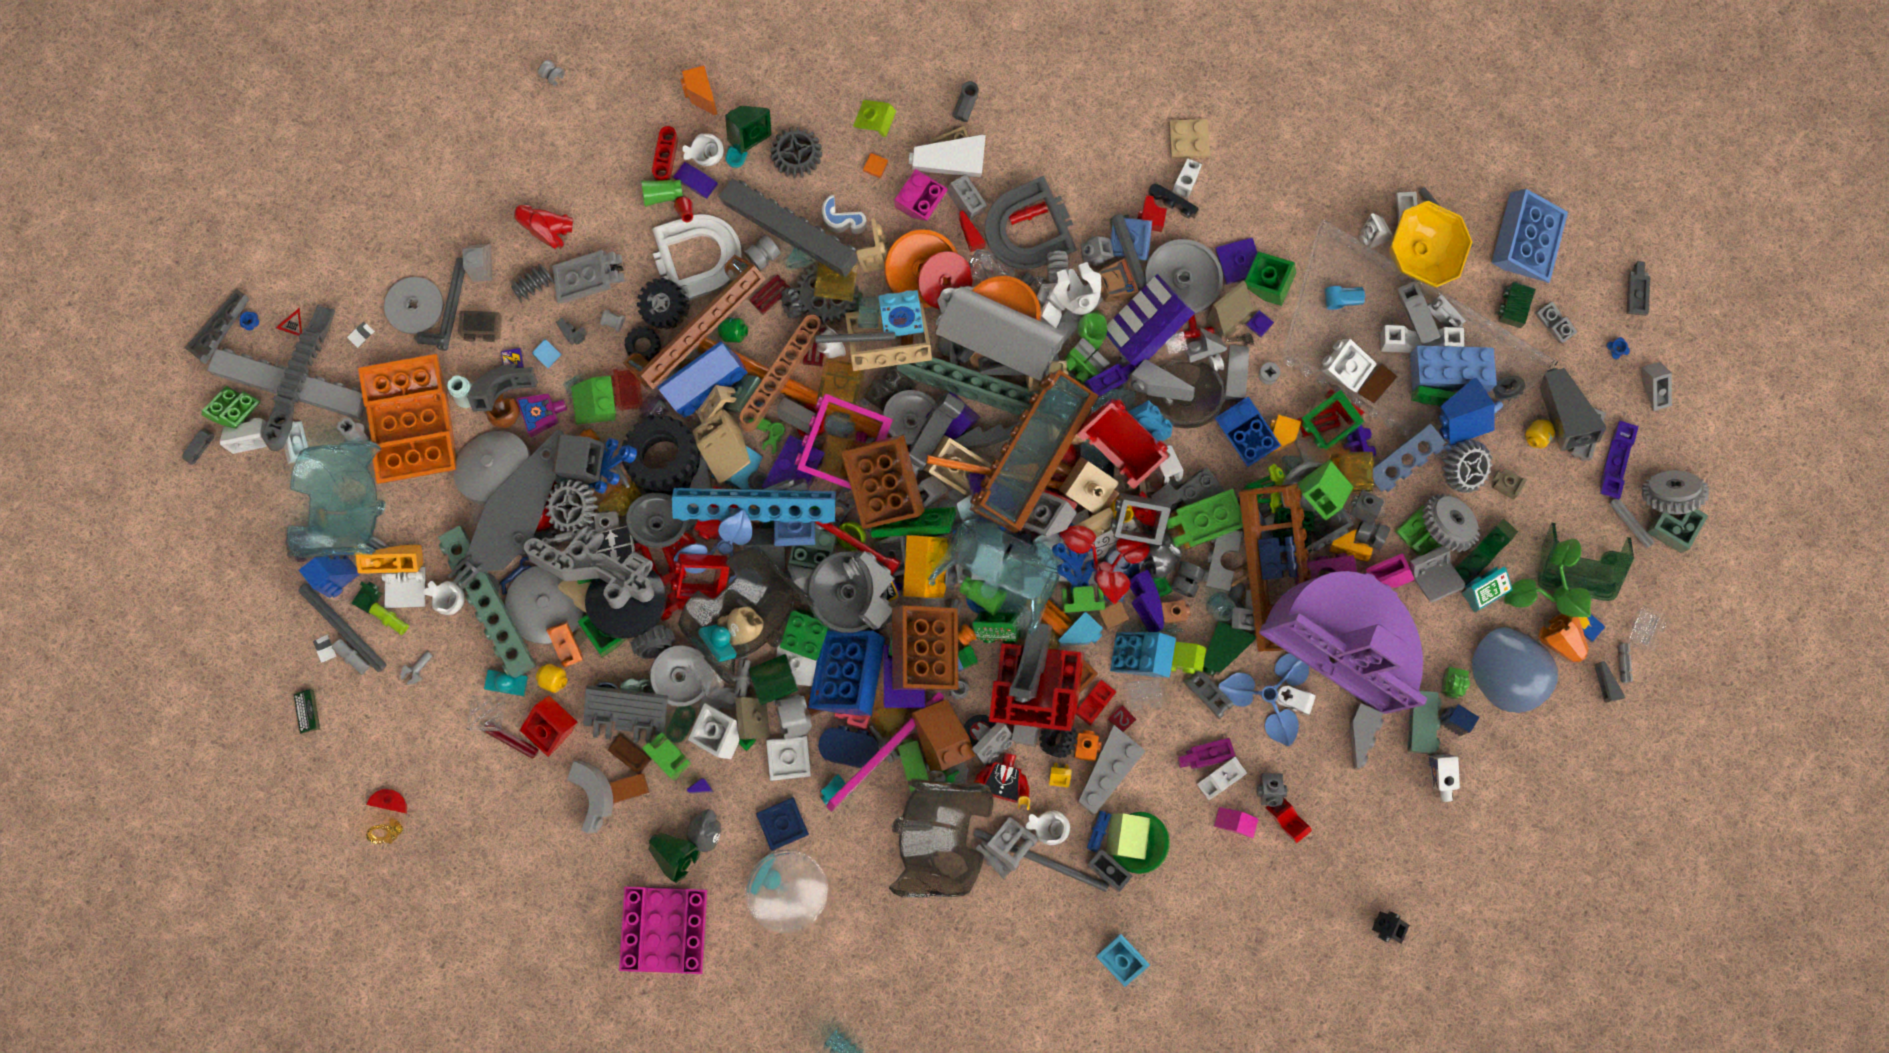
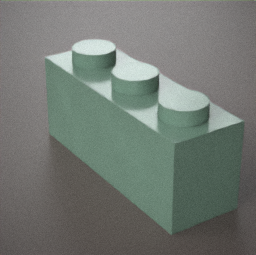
M1420 691V694L1425 696L1427 700L1423 706L1410 708L1408 753L1432 755L1436 753L1440 745V740L1437 738V730L1440 729L1438 710L1441 708V698H1438L1439 692Z

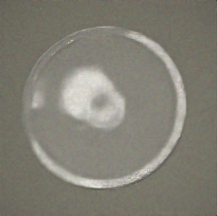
M796 850L775 851L763 857L749 874L745 889L746 902L752 916L765 928L778 933L797 932L811 925L822 913L828 896L827 879L820 865L809 855Z

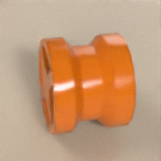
M964 623L958 631V641L966 648L971 641H975L977 638L974 631Z

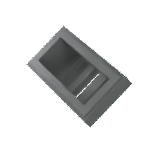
M1606 662L1596 663L1594 666L1604 702L1609 703L1625 699L1626 697Z

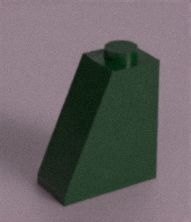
M1219 621L1206 649L1203 673L1213 677L1215 674L1219 675L1255 641L1256 636L1240 629L1232 628V626Z

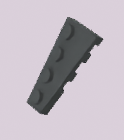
M236 289L185 346V349L206 364L246 306L249 298Z

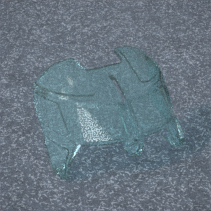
M371 441L345 442L339 445L308 447L299 452L291 474L290 489L307 494L310 497L308 525H290L287 527V544L293 556L314 558L338 555H372L376 551V549L367 546L374 532L376 518L383 514L386 505L384 500H377L375 482L367 467L374 456L381 450L377 443ZM327 511L347 512V513L344 514V515H340V514H327Z
M974 518L963 521L957 527L949 542L946 553L941 557L929 576V585L934 586L938 575L956 563L985 579L980 591L984 598H993L1000 586L1022 597L1031 599L1033 621L1028 629V633L1033 634V631L1037 632L1046 610L1045 605L1048 599L1051 598L1061 577L1057 572L1059 562L1056 556L1044 543L1037 540L1033 544H1028L1000 530V525L986 518ZM1009 544H1012L1013 547L1006 561L1002 560Z

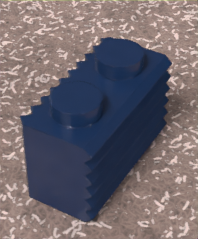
M1457 704L1444 709L1440 715L1442 720L1440 724L1441 726L1444 725V728L1451 730V732H1455L1458 736H1463L1472 731L1479 716Z

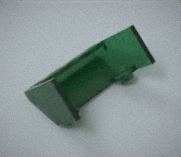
M1551 522L1542 544L1537 576L1538 585L1542 589L1551 591L1563 588L1559 565H1554L1550 562L1557 544L1560 543L1557 539L1556 523ZM1626 538L1621 552L1607 551L1601 556L1600 561L1580 557L1575 565L1570 567L1564 565L1563 571L1568 591L1575 588H1583L1590 593L1591 599L1602 601L1614 600L1618 596L1634 560L1631 538Z

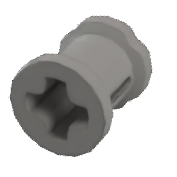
M606 309L601 317L600 325L615 328L617 332H620L625 322V316H618L611 313L609 309Z

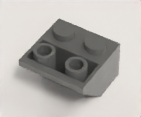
M558 435L552 473L575 480V482L582 481L583 484L599 481L605 444L589 437Z

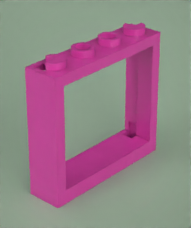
M824 394L823 397L818 399L815 408L819 410L816 416L812 415L809 427H812L809 435L805 434L802 446L805 447L802 454L798 453L795 464L798 465V470L851 489L850 482L805 466L828 402L881 421L882 423L875 442L886 439L893 419Z

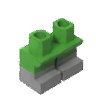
M1084 338L1064 358V361L1067 362L1068 373L1074 370L1078 374L1074 380L1084 385L1085 381L1102 373L1110 364L1098 351L1091 357L1096 349Z

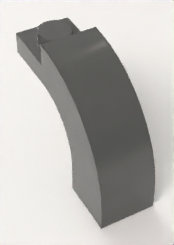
M516 364L503 365L488 371L478 378L471 386L467 398L473 412L491 411L496 399L504 392L518 388L537 387L538 381L533 367L517 368Z

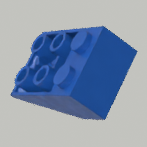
M1249 396L1215 418L1217 424L1247 467L1281 446Z

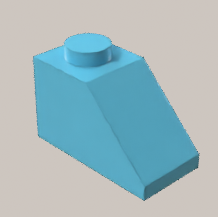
M1085 612L1058 640L1057 644L1060 646L1089 645L1091 642L1095 644L1102 637L1100 632L1103 627Z

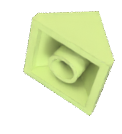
M1124 813L1111 814L1106 853L1108 855L1145 859L1150 818Z

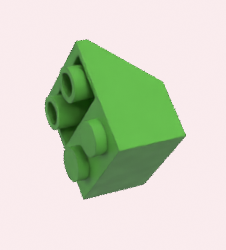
M1328 460L1298 482L1303 496L1325 521L1343 508L1353 489V485L1331 460Z

